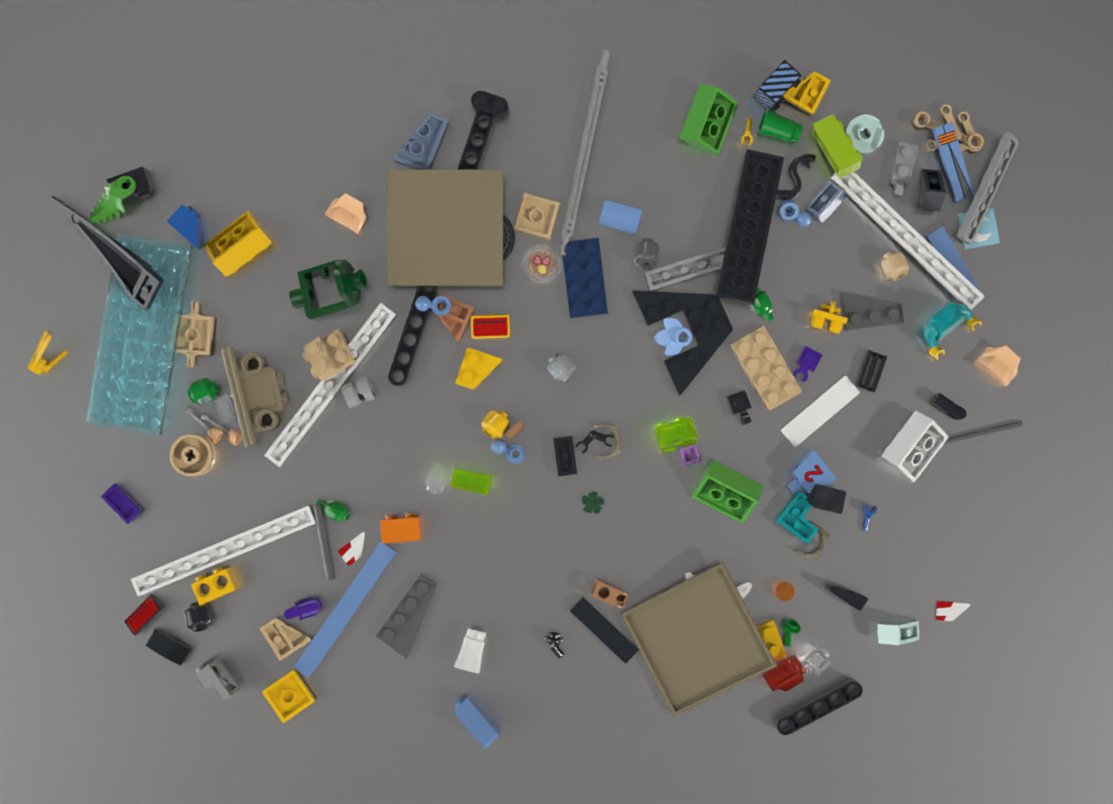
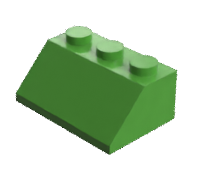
M700 84L679 138L691 146L719 155L739 102L717 86Z
M712 459L702 475L692 498L743 524L759 502L764 486Z

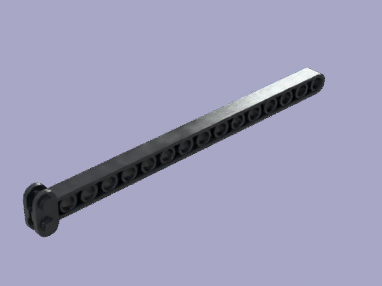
M476 91L472 95L471 103L477 112L457 170L480 169L496 119H502L509 113L508 102L503 97L485 91ZM487 119L489 121L488 126H479L480 120ZM475 137H481L483 139L481 145L473 144V140ZM475 155L477 160L475 163L470 164L467 162V157ZM424 286L417 287L388 374L390 383L395 386H403L408 382L432 312L431 308L426 311L418 310L415 306V301L420 296H426L430 301H433L437 297L440 286H434L431 291H426ZM415 317H420L422 320L421 326L414 327L412 320ZM409 335H414L416 338L415 344L407 345L406 338ZM403 353H407L410 357L409 362L406 364L400 361V356ZM397 371L403 373V380L400 382L394 380V374Z

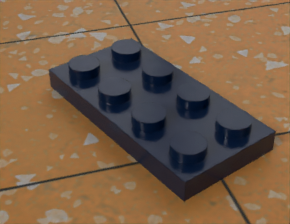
M599 238L569 241L566 247V256L562 255L570 319L608 314Z

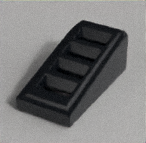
M826 584L825 586L830 592L859 611L862 610L869 599L864 595L832 584Z

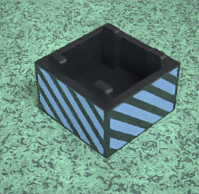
M784 60L762 83L753 98L765 109L777 111L780 104L785 100L783 95L791 87H797L801 83L799 79L802 75Z

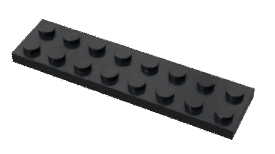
M749 149L746 150L715 297L753 305L755 302L784 157Z

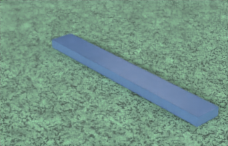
M382 541L378 544L293 667L295 670L308 679L311 677L395 556L396 550L386 543L382 544Z

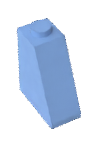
M469 695L466 698L462 696L454 704L456 706L454 709L456 716L480 745L486 749L499 736L501 727Z

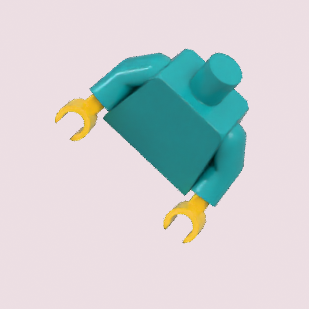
M950 302L933 315L924 328V336L930 347L929 354L937 360L939 353L941 355L945 354V351L937 346L938 342L965 320L966 324L973 331H975V324L982 325V322L973 316V313L964 303L954 304Z

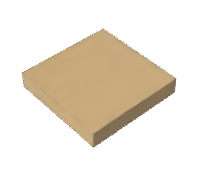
M524 192L513 229L550 240L560 202Z

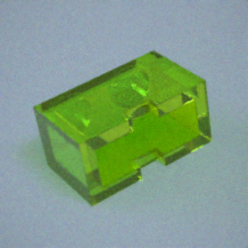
M681 417L676 419L675 422H663L654 427L661 455L676 451V446L682 445L683 448L698 444V436L691 417Z
M454 468L450 487L489 495L493 475Z

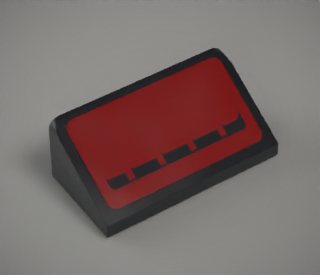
M150 594L124 622L131 633L136 636L165 606L153 594Z

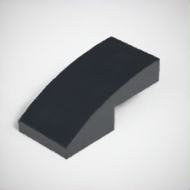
M156 628L146 643L149 649L180 666L191 650L190 646L173 639V636Z

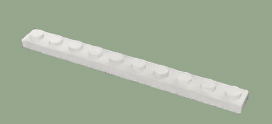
M855 172L840 179L836 173L831 177L838 186L845 190L849 197L957 300L964 303L969 310H972L985 297Z
M382 303L379 304L348 345L356 362L327 381L321 380L266 452L265 457L279 467L283 465L341 389V386L348 380L396 317L394 312Z
M310 505L134 577L131 579V582L139 597L316 524L315 516Z

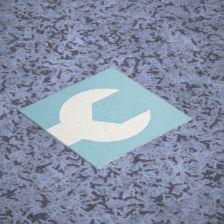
M988 208L972 245L963 242L964 249L1000 243L993 208ZM966 213L958 214L960 226L966 217Z

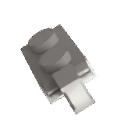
M903 142L898 143L890 176L891 185H894L893 196H902L904 187L908 188L918 150L916 145Z

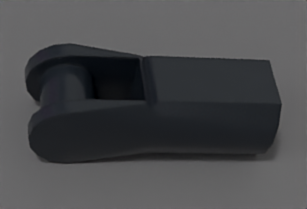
M937 393L931 401V404L955 420L964 419L967 415L964 408L955 404L941 393Z

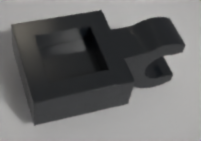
M743 390L727 396L726 398L733 415L739 413L743 425L751 423L752 421L747 409L752 407L746 391Z

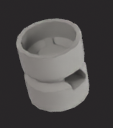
M367 376L357 379L355 384L350 382L341 386L343 396L350 409L361 405V401L366 403L376 399Z

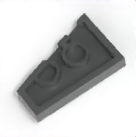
M841 293L843 315L845 318H848L847 324H845L846 331L904 323L902 304Z

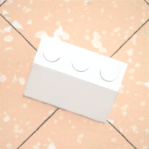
M915 411L901 431L897 433L891 444L885 449L881 457L912 482H915L949 436L933 419Z

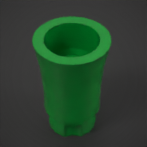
M767 108L761 118L757 134L797 143L802 134L803 125L778 115Z

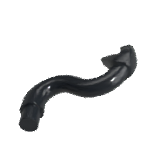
M804 154L792 161L789 171L794 182V188L792 190H777L776 197L783 200H792L799 195L802 183L797 173V167L800 164H804L810 169V161H815L816 155Z

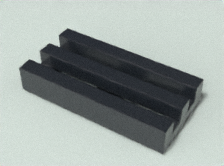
M868 350L856 387L874 393L887 356ZM871 356H874L865 385H863L862 382ZM878 359H881L872 386L869 387Z

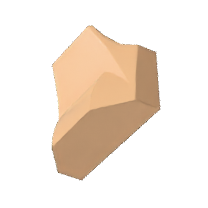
M346 193L340 198L334 199L325 213V216L357 234L361 232L368 219L364 213L363 203Z
M1007 345L1001 347H987L976 359V362L1004 387L1018 373L1017 368L1021 358Z

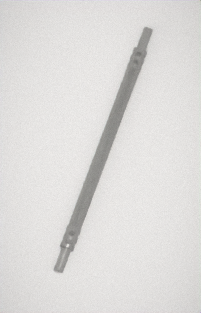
M603 50L600 66L597 68L591 101L561 236L563 237L559 255L566 256V247L573 236L603 90L608 74L607 65L610 51Z

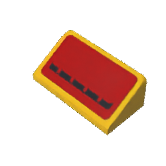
M509 314L471 315L472 338L510 337Z

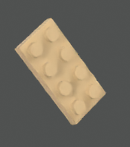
M765 326L730 345L768 411L802 392Z

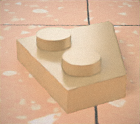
M278 618L259 628L279 661L312 641L310 637Z

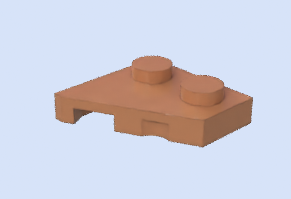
M439 292L438 296H445L450 300L451 309L444 316H436L453 337L460 342L474 307ZM440 303L437 305L438 309H444L443 304Z

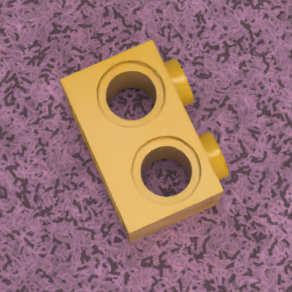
M222 566L213 570L214 574L207 577L206 574L195 578L196 582L192 583L191 587L199 605L239 588L231 567L225 569ZM220 576L226 577V585L220 583ZM203 583L209 586L208 593L202 590Z

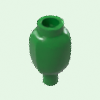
M757 288L755 302L752 306L759 315L765 316L766 320L770 322L775 319L771 313L772 302L766 291H761L760 288Z
M319 499L316 504H321L323 513L331 520L346 522L350 517L351 511L338 501L328 500L324 502Z

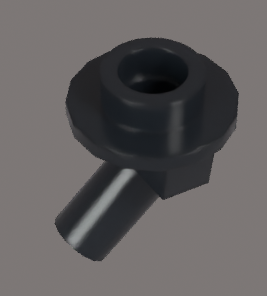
M549 632L548 635L544 636V639L557 658H562L564 653L559 648V644L564 638L559 633Z

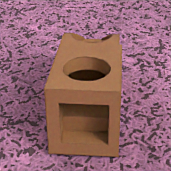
M597 578L590 591V595L593 598L620 608H624L629 593Z

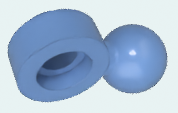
M789 199L780 204L779 213L783 219L792 220L795 218L796 223L801 227H805L810 223V214L805 211L799 212L795 201ZM786 207H791L790 210H785Z
M420 296L416 299L415 306L420 311H426L431 308L434 314L444 316L449 313L451 302L445 296H438L433 301H430L426 296ZM440 303L443 304L444 309H438L437 305Z
M495 439L491 444V449L494 453H505L507 460L511 463H520L525 457L523 447L518 444L506 446L505 441L502 439ZM515 450L519 452L516 458L512 456V452Z

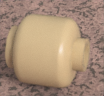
M891 251L883 256L884 259L880 265L887 279L897 281L908 274L909 264L902 253Z

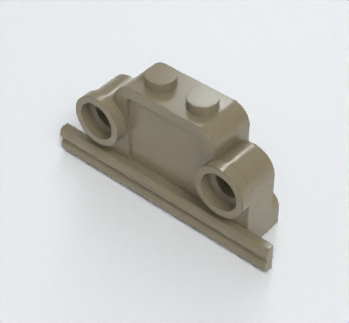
M233 347L222 349L221 353L244 446L257 445L254 434L276 428L279 424V417L276 413L282 412L286 407V402H288L287 393L283 391L281 385L284 382L283 376L275 368L265 367L264 359L257 354L249 353L243 357L235 358Z

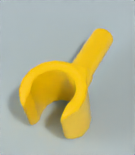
M747 119L745 135L741 137L742 144L746 136L750 139L749 145L753 142V137L750 135L752 119Z

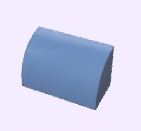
M605 200L598 225L635 235L642 210Z

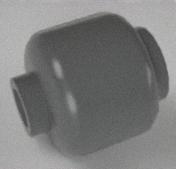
M644 238L642 241L637 242L634 250L635 262L642 268L653 267L659 261V245L653 242L651 238Z

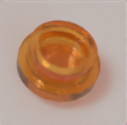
M782 582L776 587L775 593L779 600L787 602L794 597L795 589L790 583Z

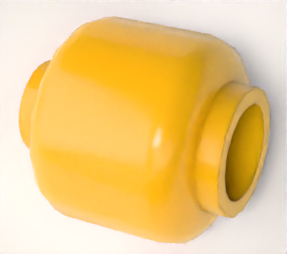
M502 410L490 411L481 423L482 431L492 439L502 437L510 426V422L507 419L508 415Z

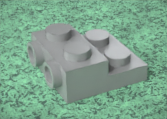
M218 658L213 662L209 659L196 668L198 683L206 689L214 686L215 693L219 698H223L224 701L240 690Z

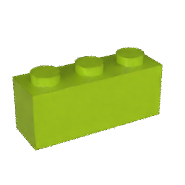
M832 114L814 123L812 134L840 179L860 169L862 155L859 150H855L850 135L845 134L841 120L836 119L835 115Z

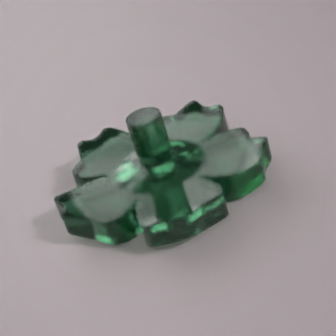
M592 491L588 496L584 495L581 499L582 504L585 505L583 508L585 513H591L592 509L595 514L600 513L602 508L599 505L605 503L601 496L597 497V492Z

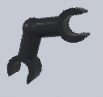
M591 430L583 441L577 442L575 448L579 444H584L583 454L588 450V445L594 439L602 441L606 446L611 447V444L606 443V438L615 437L612 434L605 435Z

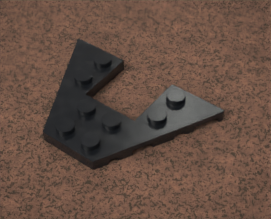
M634 290L632 291L647 326L682 311L698 346L663 361L680 396L733 331V327L720 299L715 297L716 294Z

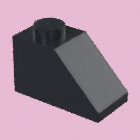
M143 166L106 179L107 183L110 184L122 176L131 177L136 183V189L131 195L140 199L147 198L151 195L150 193L155 192L149 171ZM124 184L122 187L128 189L130 185Z
M922 169L919 190L921 210L940 212L946 195L941 170Z

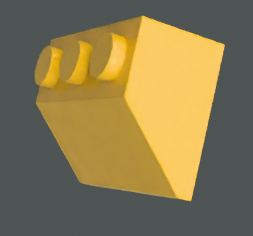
M248 210L204 243L203 246L212 263L225 277H228L246 262L251 261L259 252L265 250L272 242Z

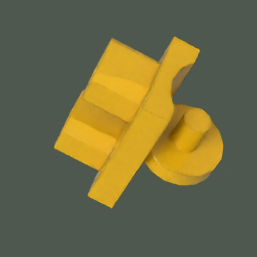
M832 300L829 305L822 304L821 309L827 312L814 309L810 313L812 317L811 327L822 329L824 320L831 322L828 331L835 334L840 333L843 325L847 324L848 318L833 314H840L841 309L835 307L836 302Z

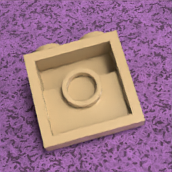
M339 329L323 339L317 337L303 346L305 350L303 357L312 365V368H310L311 374L324 382L356 362L342 331Z

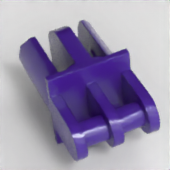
M317 597L298 600L295 602L296 606L284 612V617L286 619L299 617L300 621H302L303 619L315 616L321 611L322 602Z

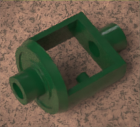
M338 259L297 272L300 288L290 290L289 297L294 308L304 307L306 317L314 320L354 308L361 301V289L367 287V278L362 269L354 270L347 260ZM334 271L335 283L343 301L318 308L312 278L322 275V279L330 278L329 272Z

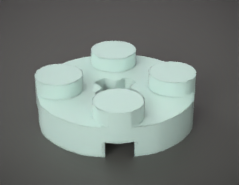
M868 114L860 115L851 120L846 127L845 134L850 135L855 150H859L861 154L873 152L883 142L884 129H882L881 122L876 117ZM864 129L867 130L869 138H861L860 132H863Z

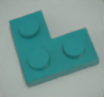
M799 491L777 519V522L808 545L819 529L804 518L812 506L806 500L808 496Z

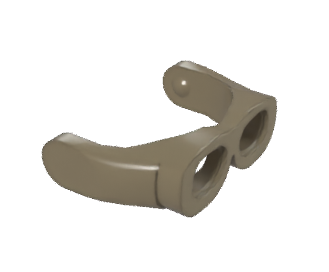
M594 425V428L598 429L600 427L611 429L617 439L615 450L609 455L599 456V459L611 458L620 454L621 445L618 425Z
M810 521L822 534L821 546L810 554H805L797 549L795 552L804 557L817 560L830 534L821 526Z

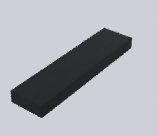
M584 597L570 609V612L625 664L639 650Z

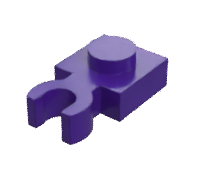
M805 346L796 362L800 365V368L793 372V376L796 377L801 372L803 373L801 381L805 382L808 379V370L814 372L823 355Z

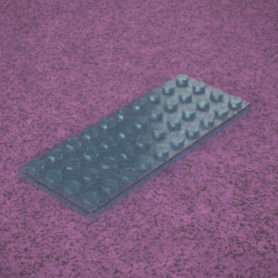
M117 234L116 241L151 265L152 270L161 276L164 281L150 309L143 310L130 299L121 283L111 271L86 423L162 435L193 246Z

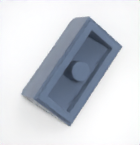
M830 180L805 207V210L820 223H823L847 197V194L843 188Z

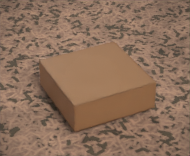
M519 421L505 434L509 439H512L524 428V425Z

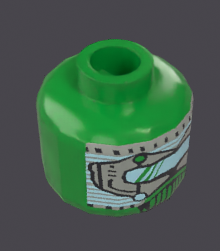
M208 378L197 380L189 386V399L192 403H196L199 406L210 403L217 397L218 386Z

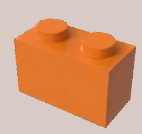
M416 513L404 514L403 518H397L396 515H386L385 519L380 520L382 544L422 540L421 516H416Z

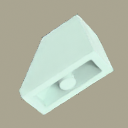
M890 621L878 624L877 635L879 643L902 645L919 640V621Z

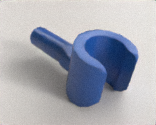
M869 504L864 506L865 522L863 531L868 530L871 515L877 511L876 506H873L872 513L868 511Z

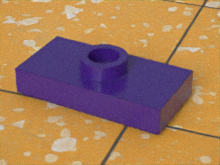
M114 483L101 496L126 524H129L143 511L117 483Z

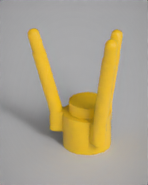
M44 331L35 353L27 366L29 370L38 375H41L43 371L47 373L54 364L68 353L65 350L48 365L46 364L47 359L42 357L52 338V335H49L46 339L48 331Z

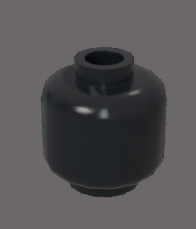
M198 602L190 604V608L184 612L187 628L192 629L193 632L208 629V625L212 622L209 607L207 605H199Z

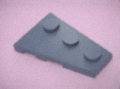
M430 112L414 134L392 157V160L417 170H429L449 119Z

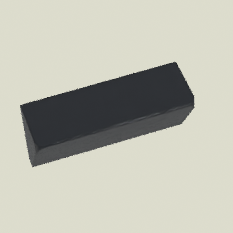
M815 484L806 500L813 508L842 514L846 491Z

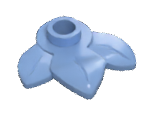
M665 318L663 319L665 329L658 332L654 336V340L658 344L666 346L665 355L675 356L680 353L683 347L691 343L692 333L687 328H683L679 320ZM680 334H684L686 336L685 341H681L679 339Z

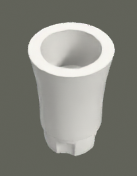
M468 628L454 667L473 673H480L485 632Z

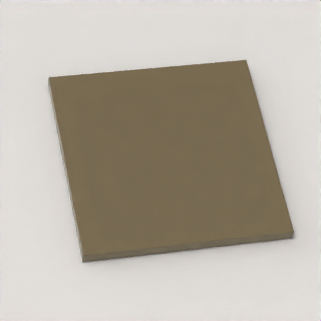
M387 170V286H503V170Z
M723 561L620 613L673 717L777 667L767 644Z

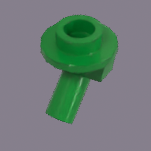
M787 619L784 620L781 627L782 632L785 633L783 646L791 647L792 634L798 635L801 627L797 621Z

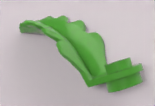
M122 176L110 183L109 186H104L106 194L101 193L103 201L98 200L97 204L99 206L93 207L94 212L90 213L91 217L89 218L91 223L96 222L100 224V220L106 223L107 218L112 222L114 220L112 214L120 218L119 210L123 214L125 213L122 200L131 195L136 189V183L131 177ZM124 184L130 185L128 189H124L122 186Z

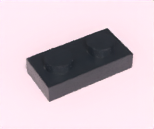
M572 436L553 438L558 476L577 474Z

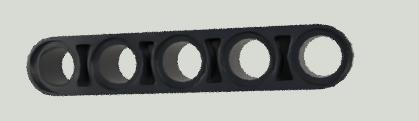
M845 679L779 714L774 720V725L780 734H792L859 698L863 693V688L855 679ZM856 684V690L849 693V686ZM838 693L839 699L832 702V695ZM821 702L822 708L815 711L814 705ZM801 711L805 712V717L798 720L797 714ZM782 721H788V726L784 729H781L780 723Z

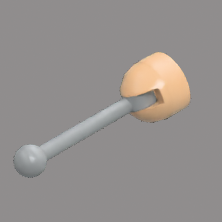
M191 407L185 408L186 414H190L208 430L207 437L213 444L221 440L225 434L218 427L210 428L192 412Z
M207 413L201 415L202 420H207L225 432L227 440L232 445L236 446L242 440L241 431L237 429L229 431L209 418Z

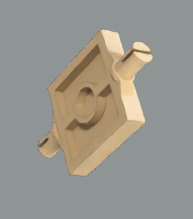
M191 302V313L185 315L175 314L172 353L187 355L186 367L195 368V356H212L215 317L200 315V303Z

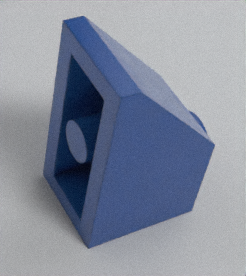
M182 204L167 222L193 246L201 249L203 247L201 219L197 217L198 212L193 207L189 206L187 208Z

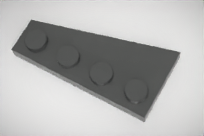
M422 573L376 635L377 638L406 659L437 586L436 583Z

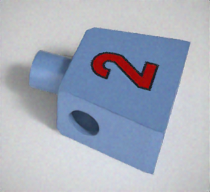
M809 450L791 470L790 473L795 480L787 485V487L794 495L802 488L806 493L810 494L815 484L826 486L837 478L816 451Z

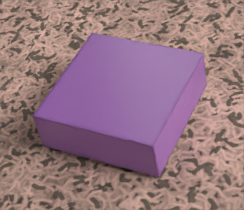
M697 443L678 448L683 466L702 461Z

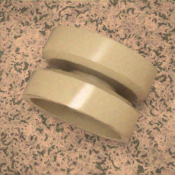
M187 434L179 437L173 443L169 459L172 467L178 473L184 476H201L209 473L215 467L218 461V450L216 444H213L207 436Z

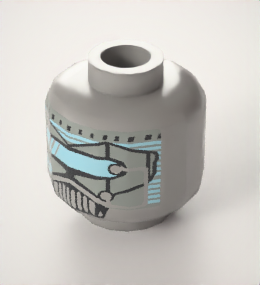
M556 353L549 359L551 363L548 365V371L557 381L562 380L565 382L575 374L576 365L567 354L559 355Z

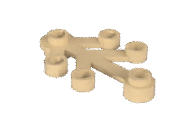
M948 104L943 105L939 109V114L945 118L947 124L953 122L957 139L963 142L960 144L961 152L965 150L971 152L981 150L984 145V139L979 133L974 132L969 120V114L961 112L956 118L959 124H963L966 132L964 134L957 127L952 115L951 106ZM943 108L948 109V114L943 112ZM919 112L913 119L914 125L920 129L925 127L933 129L942 126V124L930 120V116L926 112ZM961 115H964L966 117L965 121L961 120ZM918 118L923 119L924 123L919 124ZM929 140L925 144V150L928 152H933L938 147L936 140ZM971 140L976 141V146L971 144ZM933 143L934 149H930L928 144Z

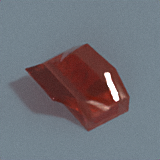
M793 655L778 662L777 667L764 672L763 677L773 692L778 689L786 692L804 682L803 676L806 670L797 656Z

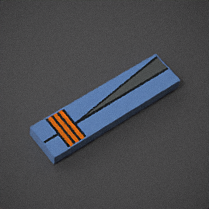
M953 122L933 128L932 130L954 202L974 196Z

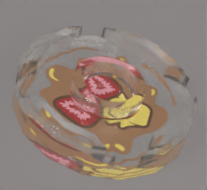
M536 245L526 253L523 267L531 280L538 283H546L553 280L559 274L561 259L553 247Z

